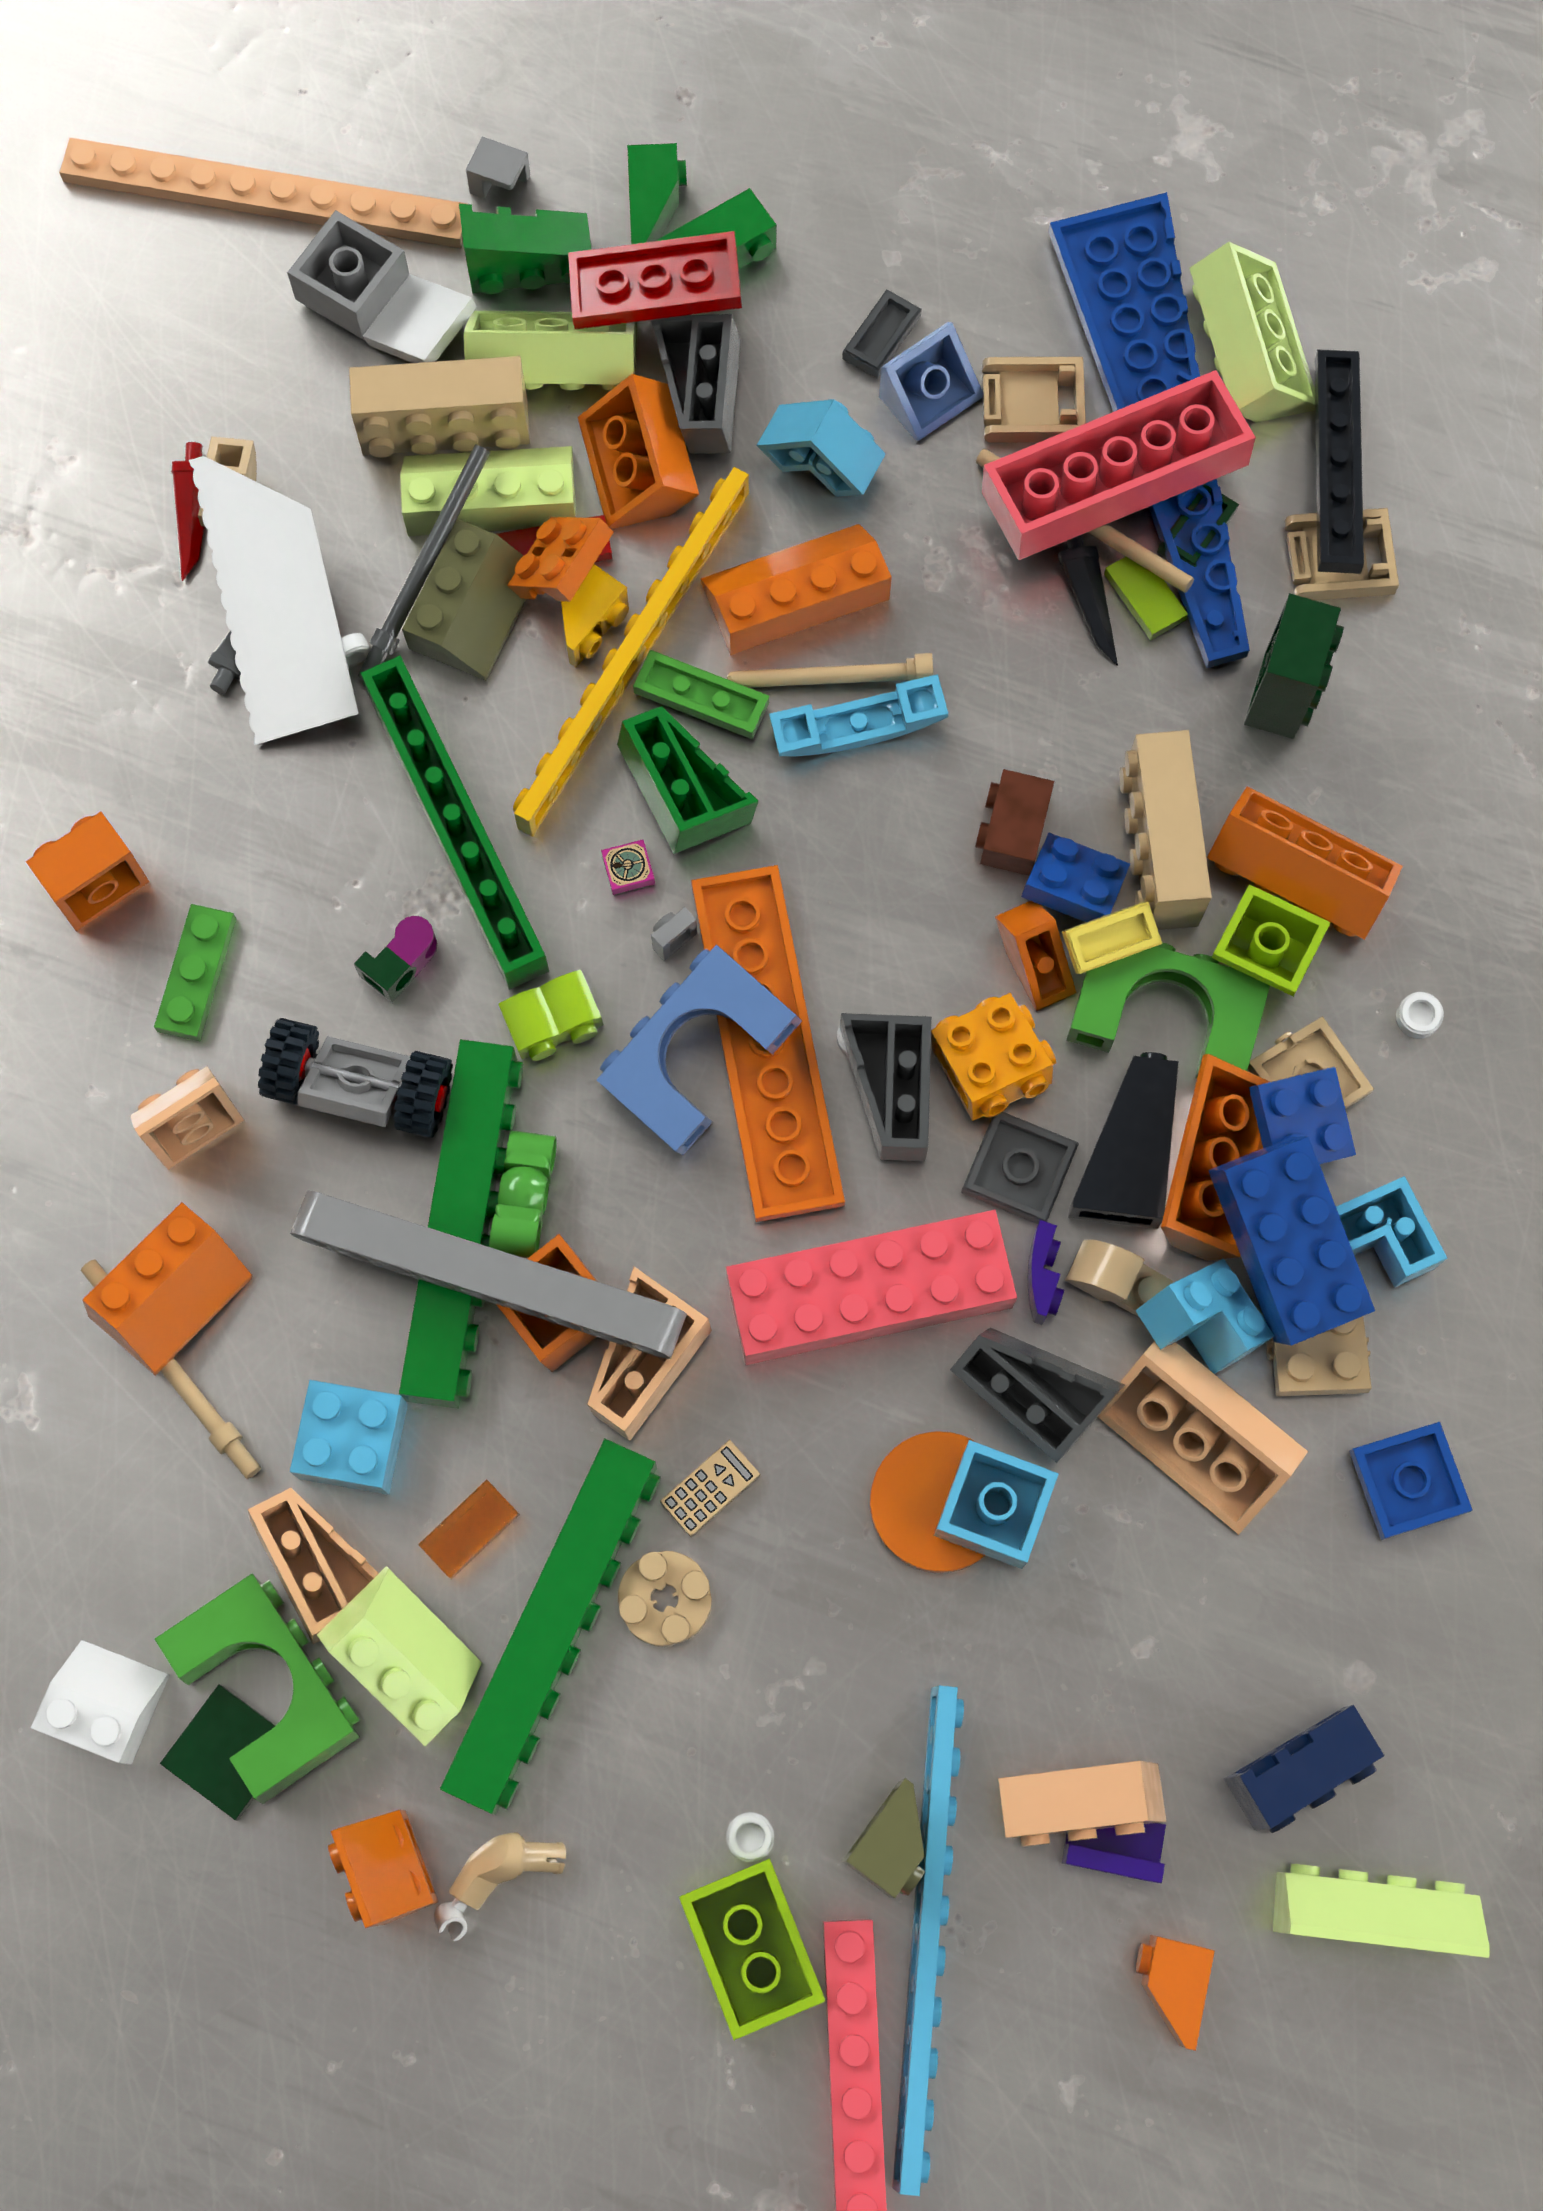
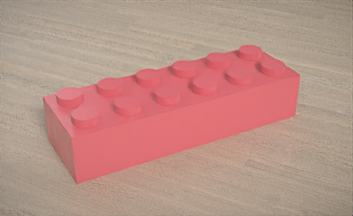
M1215 370L985 464L983 468L982 494L1017 559L1021 560L1248 466L1256 437L1218 372Z
M996 1209L726 1266V1277L745 1365L1012 1309L1017 1299Z

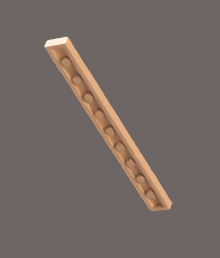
M70 137L59 172L63 182L318 225H324L336 210L377 235L462 248L463 244L459 203H467Z

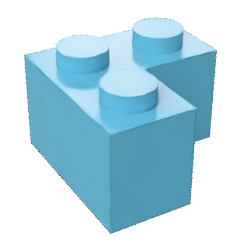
M834 399L779 405L756 445L782 472L810 470L835 497L864 495L886 455L874 442L873 435L861 428L849 416L848 409Z
M1405 1176L1336 1206L1354 1255L1374 1247L1394 1288L1436 1269L1447 1259Z
M1224 1258L1168 1285L1135 1310L1160 1350L1189 1336L1210 1371L1214 1374L1240 1361L1274 1337L1263 1315L1257 1310L1240 1284L1238 1277L1230 1269Z

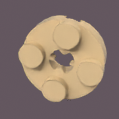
M674 1551L649 1552L643 1555L641 1559L634 1562L627 1569L618 1589L619 1612L630 1632L639 1640L657 1647L673 1646L687 1639L689 1640L703 1628L711 1611L712 1599L709 1580L694 1560ZM665 1586H671L676 1590L672 1594L673 1597H679L675 1608L667 1606L664 1612L658 1611L653 1607L657 1601H651L655 1589L662 1591Z

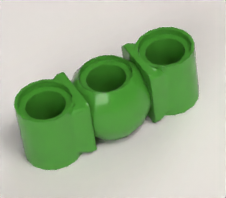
M510 1131L504 1161L505 1172L502 1174L498 1204L496 1205L491 1225L489 1247L523 1258H529L539 1250L543 1226L542 1216L546 1210L549 1184L556 1157V1136Z

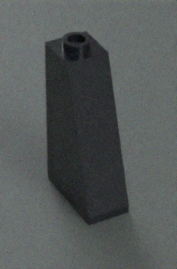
M1145 1052L1140 1057L1133 1056L1069 1207L1068 1218L1159 1228L1163 1220L1166 1204L1179 1061L1167 1060L1166 1055L1156 1052Z

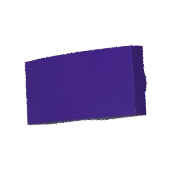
M1039 1220L1032 1240L1027 1273L1030 1311L1033 1322L1043 1325L1048 1313L1056 1316L1064 1294V1289L1057 1287L1061 1274L1043 1268L1044 1265L1053 1267L1061 1241L1053 1239L1057 1225Z

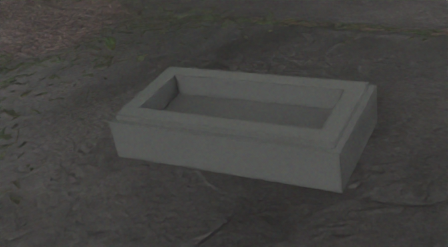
M886 289L843 350L842 359L878 379L881 374V367L888 363L920 319L922 309Z

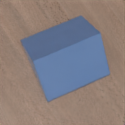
M947 322L881 367L879 398L917 441L983 398V391L952 322Z

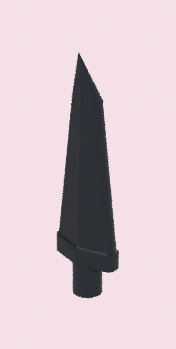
M1079 535L1065 541L1067 550L1060 551L1057 554L1060 565L1063 566L1096 646L1118 666L1098 549L1096 546H1084L1082 536Z

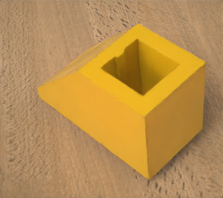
M595 564L590 569L570 602L561 601L569 663L575 668L585 657L590 659L596 654L602 644L603 635L611 626L614 628L619 626L629 611L627 587Z

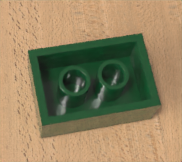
M1289 593L1266 648L1244 725L1291 739L1295 738L1300 725L1308 727L1313 711L1317 709L1322 691L1325 692L1333 668L1330 662L1333 653H1336L1343 634L1344 627L1337 625L1341 608Z

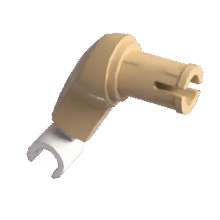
M518 1832L494 1837L470 1855L451 1886L449 1892L455 1897L454 1901L440 1904L434 1912V1922L439 1934L450 1923L448 1931L453 1941L460 1940L467 1932V1923L463 1916L467 1905L479 1910L498 1884L515 1879L523 1871L561 1874L565 1863L557 1862L556 1858L566 1859V1849L563 1842H527Z

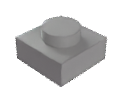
M685 907L675 915L672 912L666 914L653 927L654 933L651 934L653 950L665 961L697 934V921Z

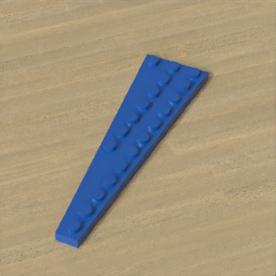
M1167 192L1051 222L1048 233L1113 412L1200 377L1199 366L1195 360L1196 350L1193 334L1190 332L1187 317V299L1182 289L1180 261L1177 260L1175 233ZM1217 479L1205 483L1211 488V495L1203 487L1204 484L1148 507L1160 542L1163 541L1165 543L1167 561L1194 578L1192 586L1186 593L1179 589L1178 592L1183 606L1188 613L1187 617L1206 668L1246 658L1250 651L1241 599L1236 588L1235 566L1231 561L1228 543L1230 538L1228 527L1225 522L1222 525L1216 524L1223 513V499ZM1198 493L1203 495L1202 500L1194 511L1186 509V506L1187 508ZM1182 514L1189 517L1173 539L1170 529L1179 516ZM1210 530L1215 531L1216 535L1207 548L1201 547V543ZM1176 546L1192 556L1196 551L1202 554L1196 562L1197 566L1193 567L1180 559Z

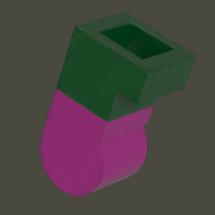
M420 916L404 918L395 929V937L376 958L365 951L354 963L359 977L393 1003L436 953L438 943L432 925L428 920Z

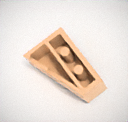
M633 1267L629 1279L628 1292L671 1305L684 1311L687 1315L671 1359L661 1358L611 1341L608 1349L605 1350L587 1405L595 1417L629 1441H631L712 1331L707 1317L636 1267Z
M289 1488L248 1509L250 1522L312 1644L320 1641L317 1634L379 1573L366 1561L365 1557L356 1549L354 1550L336 1533L334 1528L292 1488Z
M1133 1761L998 1778L1005 1837L1020 1838L1021 1847L1050 1844V1834L1067 1833L1068 1841L1097 1838L1096 1829L1115 1827L1116 1836L1145 1833L1144 1824L1167 1822L1158 1763Z

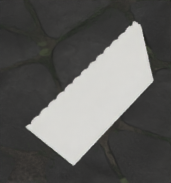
M205 456L189 460L190 465L194 468V484L199 489L198 502L204 510L202 519L205 527L208 529L207 542L210 548L213 549L212 563L218 571L216 580L219 588L222 590L221 602L224 609L227 610L226 624L232 632L230 641L233 649L236 651V666L241 672L240 685L246 693L244 702L246 709L250 712L249 724L251 730L255 733L254 745L358 715L359 712L311 509Z

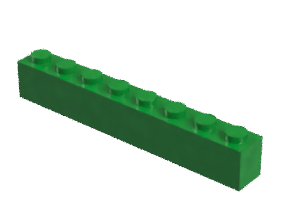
M401 655L361 672L373 707L508 989H513L548 973L549 968L546 955Z
M460 1039L428 1228L489 1247L490 1235H488L490 1219L494 1217L495 1208L498 1204L499 1191H495L498 1174L502 1175L505 1172L504 1161L507 1148L503 1147L505 1131L513 1130L516 1105L510 1104L512 1088H520L523 1073V1062L517 1061L513 1046ZM418 1279L399 1395L406 1402L459 1409L461 1397L469 1396L472 1381V1370L466 1369L468 1351L476 1352L479 1339V1325L473 1324L476 1307H483L485 1300Z
M604 1438L440 1790L490 1814L496 1815L500 1807L504 1809L509 1808L519 1786V1782L513 1780L520 1762L529 1764L540 1741L539 1737L533 1735L541 1717L547 1720L550 1719L561 1693L554 1691L562 1673L569 1676L581 1652V1649L575 1647L582 1629L590 1632L598 1617L601 1606L595 1603L602 1586L607 1588L612 1586L620 1569L621 1562L615 1560L622 1543L630 1545L636 1535L641 1519L635 1517V1514L642 1500L650 1502L658 1487L661 1477L655 1474L657 1469L656 1461Z

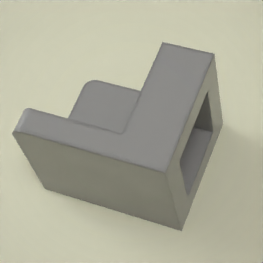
M482 136L466 168L470 194L485 199L492 184L511 190L514 188L517 179L527 182L530 177L528 153Z

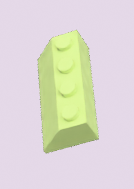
M1227 242L1191 266L1190 272L1194 282L1192 290L1195 298L1201 305L1205 318L1203 327L1207 336L1211 339L1215 351V367L1222 376L1226 388L1243 417L1254 422H1262L1314 411L1315 387L1276 262L1232 242Z
M474 311L464 329L465 360L520 356L526 389H539L543 387V384H560V388L565 390L583 389L585 384H602L603 389L612 390L631 374L636 375L637 322L575 329L572 312Z
M572 446L489 451L491 453L458 519L487 531H506L541 526L550 517H576ZM471 452L404 456L400 473L401 506L408 536L430 534Z
M1291 1864L1290 1873L1276 1872L1273 1932L1489 1958L1490 1946L1480 1896L1465 1894V1884L1435 1881V1890L1416 1888L1417 1878L1387 1875L1386 1885L1368 1882V1872L1339 1869V1878L1336 1879L1320 1877V1867L1301 1864Z

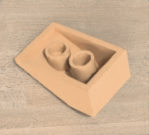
M208 1066L202 1070L194 1069L185 1073L177 1080V1086L163 1095L155 1094L140 1103L138 1111L130 1116L133 1127L139 1137L168 1170L244 1121Z

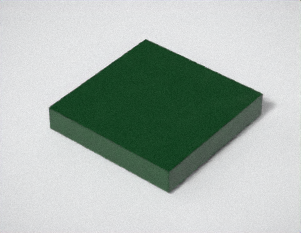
M218 1684L160 1764L231 1818L238 1821L254 1798L229 1758L276 1725L224 1686Z

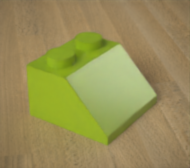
M1249 884L1211 958L1294 997L1331 922Z

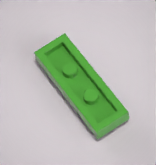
M653 650L649 651L633 685L634 694L752 740L769 705V695Z
M195 904L190 905L154 1028L157 1032L201 1041L236 923L234 913Z

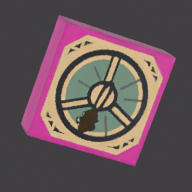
M643 839L601 850L613 895L655 884Z

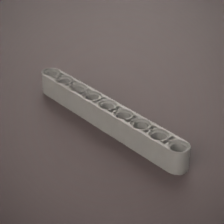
M308 1190L306 1192L290 1233L292 1236L307 1243L661 1358L671 1359L687 1315L684 1311L671 1305L315 1191Z

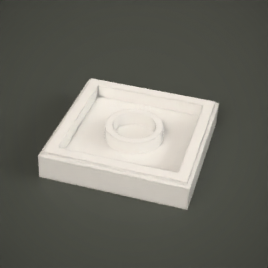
M409 274L364 333L363 337L369 346L411 363L436 362L477 306L470 296Z

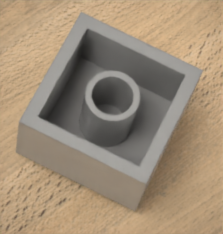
M335 210L287 274L295 300L357 337L364 339V333L409 276V270L403 249Z

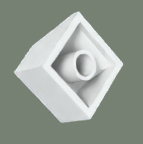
M81 1640L50 1682L31 1729L117 1763L132 1765L170 1674Z

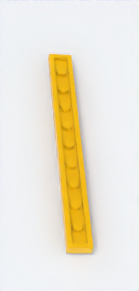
M733 467L726 480L720 478L711 492V503L705 513L699 511L690 525L688 540L683 547L678 545L673 550L667 564L669 570L662 581L656 579L649 588L646 596L647 604L640 615L637 613L633 614L628 621L624 631V641L618 649L612 648L607 654L602 665V671L604 672L596 684L591 682L586 687L580 700L582 707L574 719L569 717L564 722L558 734V745L552 754L549 752L544 754L536 768L535 775L537 778L530 789L523 788L514 802L513 811H515L517 828L532 837L536 833L749 495V474Z

